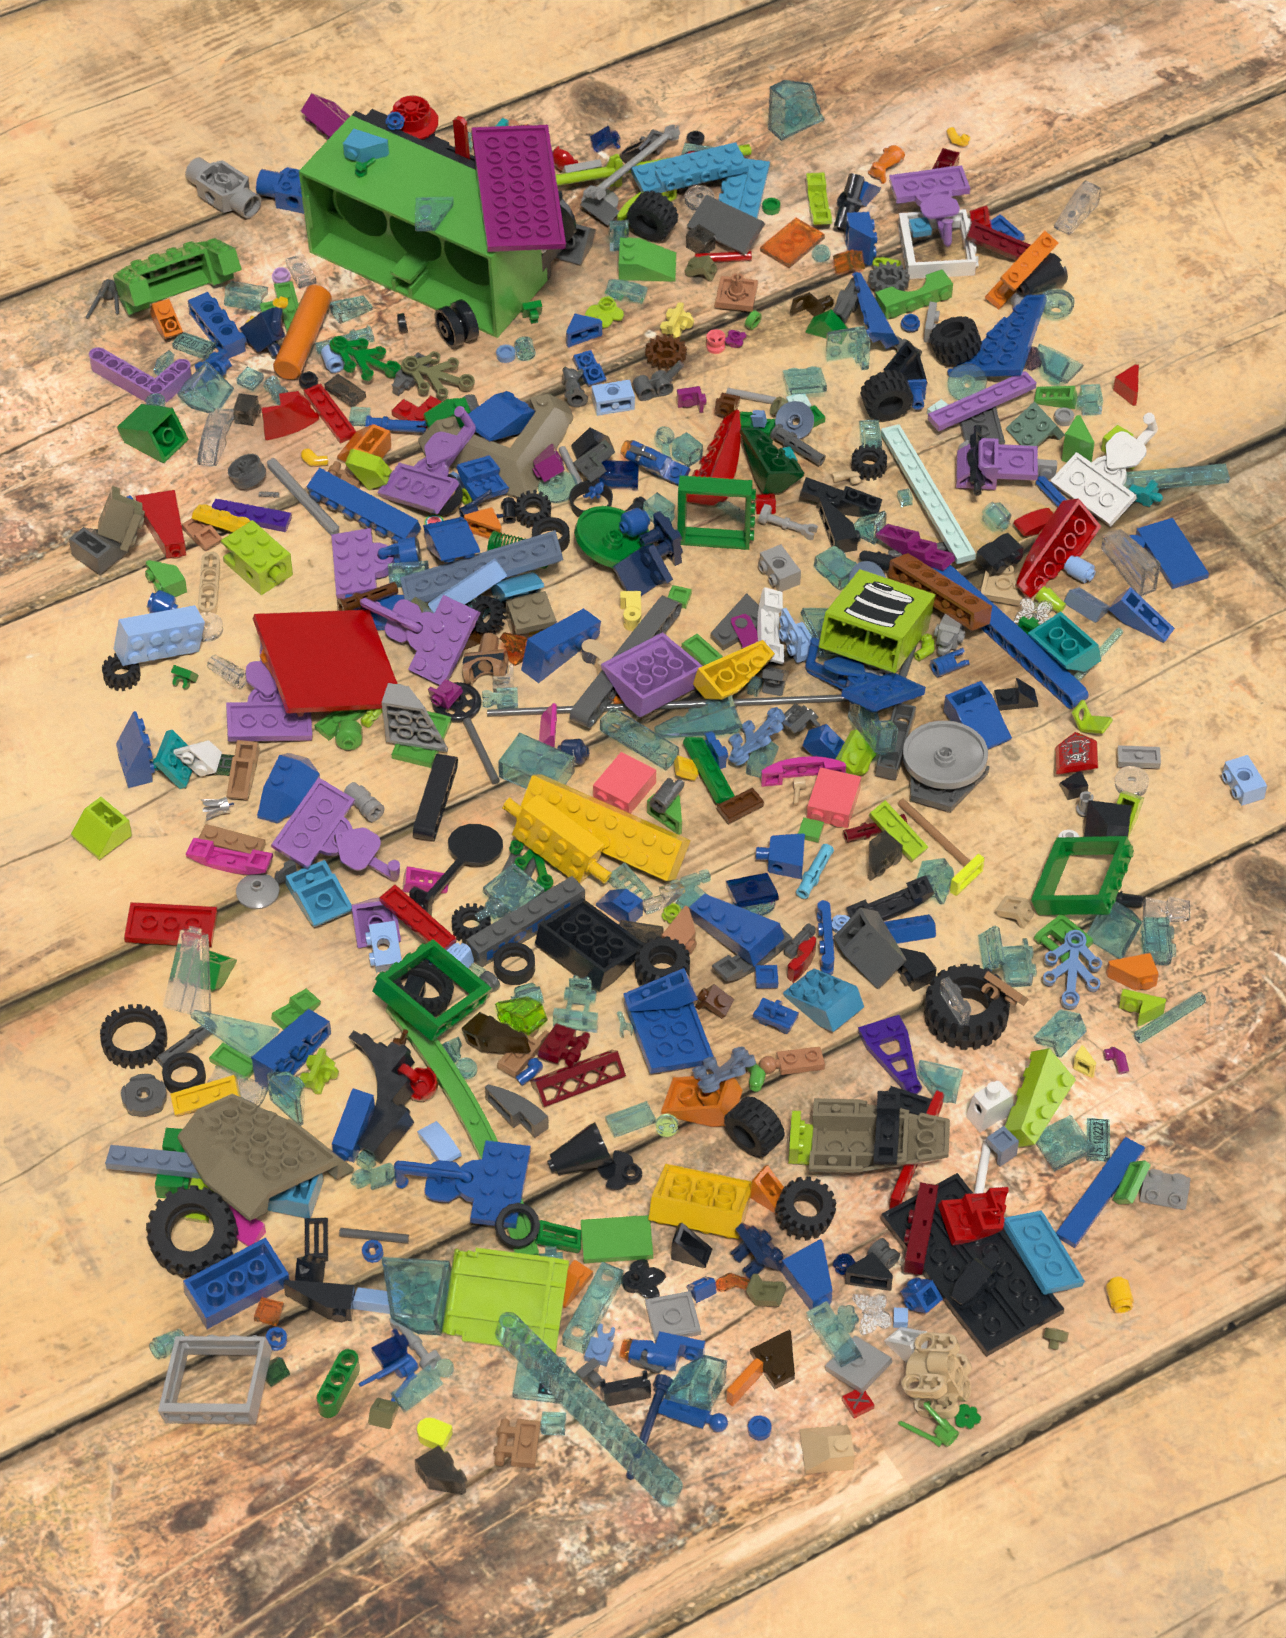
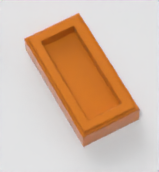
M758 1358L754 1359L727 1388L726 1402L734 1406L762 1376V1361Z

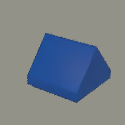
M704 1276L686 1286L687 1290L691 1291L696 1303L717 1294L715 1280L711 1277Z

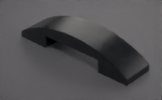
M927 875L907 882V888L871 903H867L865 899L846 907L850 918L860 908L878 911L883 921H886L914 909L935 893Z
M877 1091L874 1164L897 1165L900 1091Z

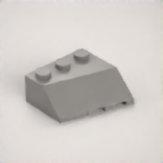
M388 683L382 700L386 742L447 752L448 748L424 705L410 687Z

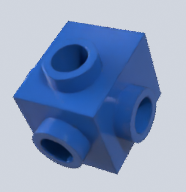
M914 1278L900 1291L904 1297L906 1307L911 1311L927 1313L943 1300L934 1282L928 1279Z

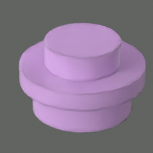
M278 267L272 273V280L276 284L289 282L291 279V274L285 267Z

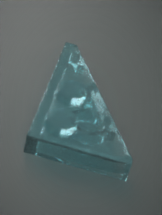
M194 1010L191 1014L193 1020L230 1047L251 1059L280 1030L273 1026Z

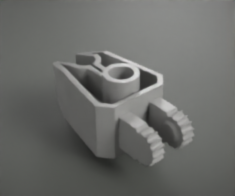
M946 614L941 620L940 625L937 624L934 636L937 637L936 645H939L938 654L945 655L950 653L951 649L957 650L959 643H963L965 637L964 625Z

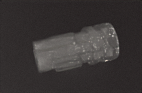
M217 654L210 657L207 662V668L225 679L228 684L239 690L247 684L246 670Z

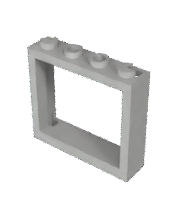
M238 1335L175 1336L158 1409L163 1421L176 1424H256L272 1352L266 1337H257V1335L252 1337H240ZM257 1355L247 1403H177L187 1356Z

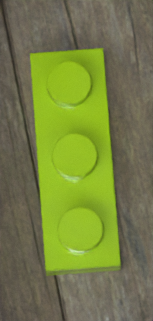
M886 800L869 813L868 816L911 862L928 849L925 842Z

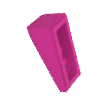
M407 866L403 876L402 891L409 893L415 886L428 892L444 873ZM448 884L440 893H447Z

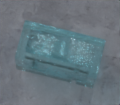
M1144 917L1141 926L1143 954L1151 953L1155 965L1169 966L1172 957L1176 956V944L1171 942V939H1174V926H1170L1168 917Z

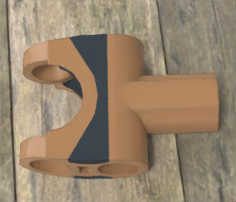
M485 633L481 637L479 651L464 654L463 675L466 685L473 684L479 676L487 673L493 674L496 682H502L505 679L509 663L508 653L506 649L498 650L499 638L497 635Z

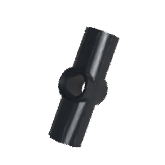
M854 173L849 174L844 192L837 199L839 209L833 226L835 227L834 229L846 232L847 213H854L860 210L862 205L860 194L865 181L863 176Z

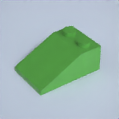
M620 237L619 280L675 282L676 252L640 238Z

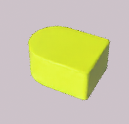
M435 1418L422 1419L417 1425L419 1442L426 1447L444 1452L453 1435L452 1425Z

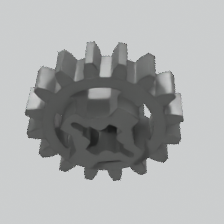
M889 261L886 262V265L880 262L879 267L874 265L873 270L869 271L868 283L871 289L875 288V292L889 287L905 291V288L909 287L910 275L907 269L903 270V265L898 267L896 262L893 265Z

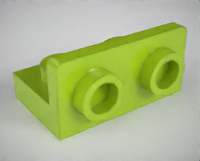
M857 729L852 730L835 760L846 763V773L862 776L869 770V765L877 755L880 744L878 741L869 743Z
M792 1110L788 1164L809 1165L810 1151H812L813 1125L805 1124V1120H801V1111Z

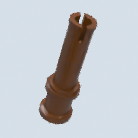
M393 581L361 594L355 592L350 597L338 598L339 611L362 610L364 607L360 605L361 599L367 598L375 602L398 594L397 584Z

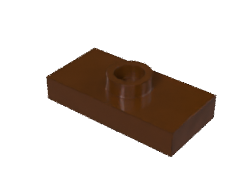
M752 787L717 805V810L727 823L730 824L763 807L764 800Z

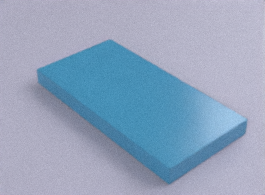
M1042 1210L1004 1218V1230L1043 1295L1083 1286L1085 1280Z

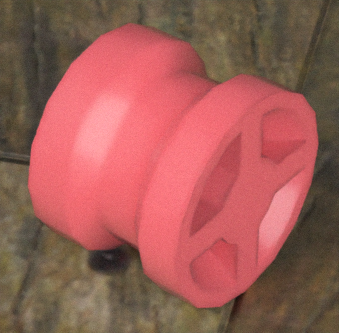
M714 329L707 333L706 348L710 353L719 354L725 350L726 335L723 331Z

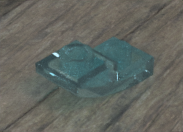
M609 279L604 293L620 301L626 296L632 301L642 304L648 288L626 280Z

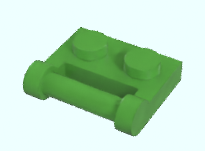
M1065 915L1057 916L1034 936L1036 942L1042 943L1051 951H1054L1059 946L1047 936L1051 934L1063 944L1065 943L1064 938L1066 934L1072 930H1079L1086 936L1087 948L1093 944V938ZM1076 939L1071 940L1075 944L1079 943ZM1070 951L1059 957L1062 963L1069 958Z

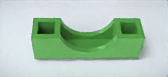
M941 269L927 274L924 286L918 290L907 292L889 287L875 292V299L888 320L929 306V302L937 303L951 298L953 282L944 270Z

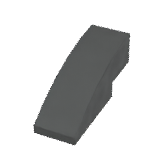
M489 1084L485 1086V1099L512 1128L521 1124L534 1138L549 1129L548 1115L535 1104L501 1087Z

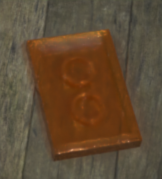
M796 217L760 246V252L785 267L791 268L825 239V234Z

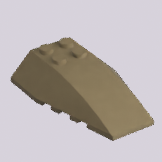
M814 1098L812 1151H810L809 1172L857 1173L948 1158L950 1119L924 1113L919 1115L911 1114L909 1110L900 1108L897 1165L874 1164L877 1106L867 1104V1101L860 1099Z

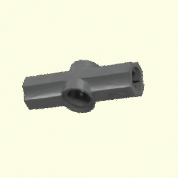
M851 278L845 290L840 291L833 312L844 324L852 311L855 312L859 306L857 295L859 291L855 287L856 282L854 278Z

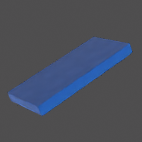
M1173 518L1137 528L1136 534L1144 539L1146 550L1172 589L1209 577V572Z

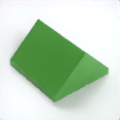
M1081 415L1075 417L1065 433L1062 453L1063 462L1067 463L1076 452L1092 462L1095 442Z

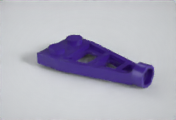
M900 1015L858 1027V1034L868 1052L903 1090L915 1094L919 1093L922 1090V1085L917 1078L908 1030ZM897 1040L900 1044V1052L887 1055L880 1048L882 1044ZM905 1059L908 1069L897 1072L892 1063Z

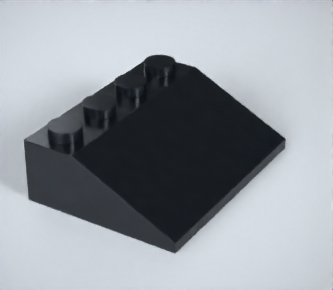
M583 898L539 924L535 941L537 946L599 992L614 983L635 961L636 951L643 943Z

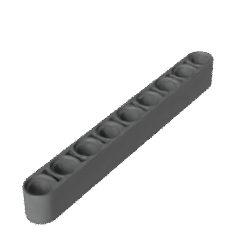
M661 596L613 657L662 632L665 634L680 615L682 603L666 596ZM603 669L575 703L570 712V720L588 728L594 725L618 694Z

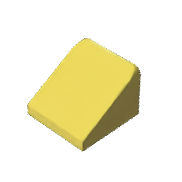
M1082 1045L1075 1055L1073 1069L1093 1078L1096 1062Z

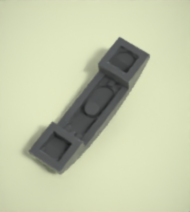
M782 928L784 939L756 965H765L786 948L793 938ZM727 955L712 965V968L725 981H733L755 971V966H752L739 955L734 957Z

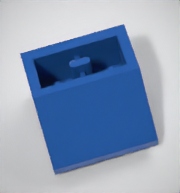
M869 211L847 213L845 234L847 253L867 265H873V257H876V246L874 244L877 243V232H873L875 230L874 219L870 218Z

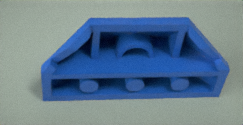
M292 753L279 755L263 787L257 814L258 819L278 824L284 818L293 815L316 780L320 777V773L309 758Z

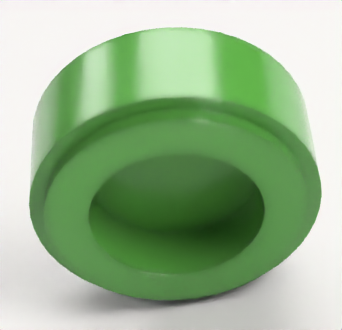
M753 310L748 315L745 326L750 330L755 329L761 321L762 314Z

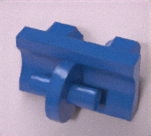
M221 349L218 352L211 353L205 361L195 364L197 374L200 375L202 382L206 384L218 375L224 376L227 374L226 370L232 364L227 357V350Z
M765 998L761 999L758 1008L753 1013V1018L758 1019L760 1024L777 1027L779 1032L784 1034L790 1032L799 1016V1012L782 1006V1001L777 999L773 1002Z

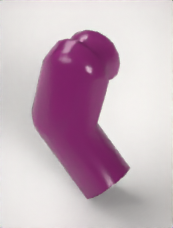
M1116 1047L1104 1049V1059L1107 1061L1112 1059L1116 1062L1118 1074L1129 1072L1126 1055L1123 1051Z

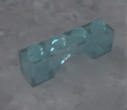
M850 703L848 718L872 750L881 755L895 752L898 728L891 720L879 721L878 711L869 712L861 705Z

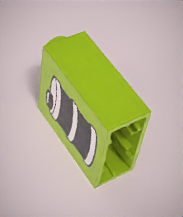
M859 569L826 610L819 648L896 673L921 640V637L929 629L936 594Z

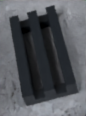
M328 1217L305 1218V1255H311L328 1261ZM323 1223V1253H319V1224ZM310 1224H314V1253H310Z

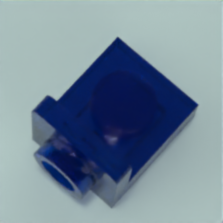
M396 1328L391 1330L392 1337L371 1347L372 1354L382 1369L394 1364L397 1360L408 1354L407 1347H409V1342L404 1334H399Z

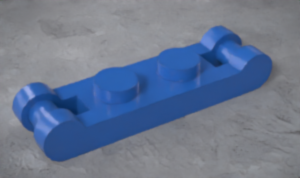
M822 900L817 904L818 912L816 917L819 922L818 936H822V941H819V953L824 954L821 958V971L832 975L835 958L831 907L828 901Z

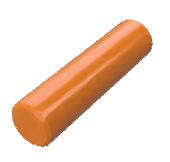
M310 285L303 293L273 363L275 372L282 378L296 379L303 370L332 301L330 292L322 286Z

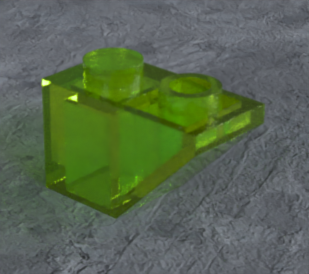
M529 996L495 1003L498 1012L497 1017L500 1022L506 1023L516 1031H522L527 1035H530L548 1021L542 1003Z

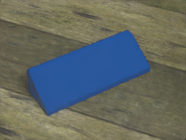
M929 914L884 921L897 944L936 937L935 922Z

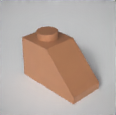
M685 905L664 931L662 938L668 936L671 940L677 939L679 944L683 943L686 946V950L692 953L697 945L695 941L696 931L690 909Z

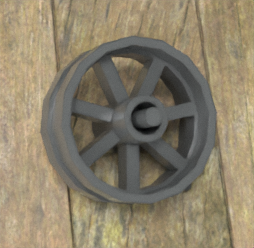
M256 454L240 456L228 468V475L239 489L253 487L266 474V468Z

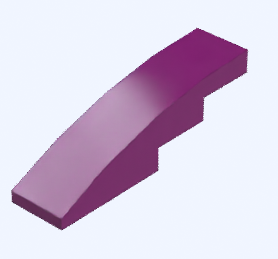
M887 524L876 533V538L903 555L909 553L929 567L944 571L955 561L954 553L939 550L936 542L921 539L918 531Z

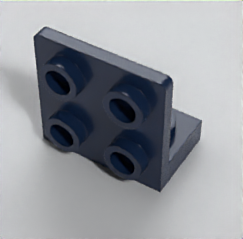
M654 544L642 546L613 566L625 591H641V596L655 586L667 584L673 580Z

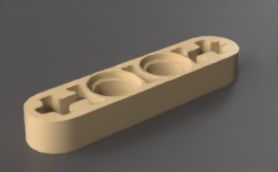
M212 551L204 553L201 558L198 597L199 613L207 618L217 613L220 557L218 553ZM213 560L212 567H209V562ZM208 574L215 575V577L212 579L205 578V576ZM209 589L214 591L212 594L203 593ZM206 602H210L209 608L206 609Z

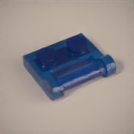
M604 461L601 463L606 472L599 478V482H603L609 488H632V490H638L639 465L632 461Z

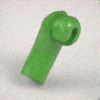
M756 1063L751 1067H746L751 1073L749 1088L753 1092H758L762 1089L766 1077L765 1071Z

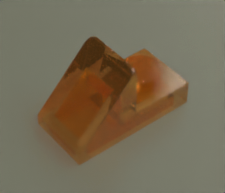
M503 632L499 639L505 644L504 647L507 650L509 662L516 666L523 662L528 638Z

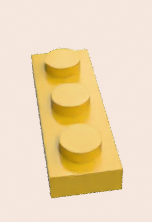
M199 504L192 513V519L231 532L250 522L246 517H238L224 510L219 511L206 504Z
M235 1075L170 1094L174 1114L177 1117L196 1112L199 1108L230 1094L241 1097Z

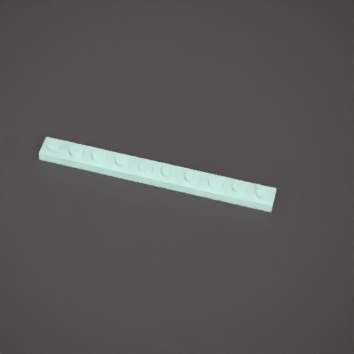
M900 424L882 428L881 436L949 552L954 553L956 564L975 560L976 553Z

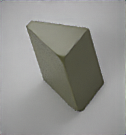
M376 1398L370 1408L368 1423L390 1429L400 1403Z

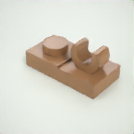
M989 971L984 976L990 983L982 987V992L986 994L989 989L993 988L992 999H998L1001 989L1006 994L1004 999L1014 1006L1017 1003L1025 1006L1029 1000Z

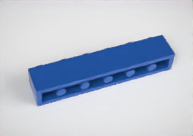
M320 467L306 486L310 493L309 496L313 500L326 503V506L331 510L335 511L337 509L341 511L348 519L354 518L358 520L359 524L363 527H371L378 535L382 537L387 536L394 543H398V539L416 537L421 530L417 519Z

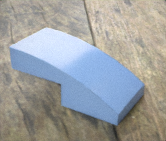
M437 1121L417 1131L419 1139L430 1149L431 1155L436 1161H453L462 1156L454 1141Z

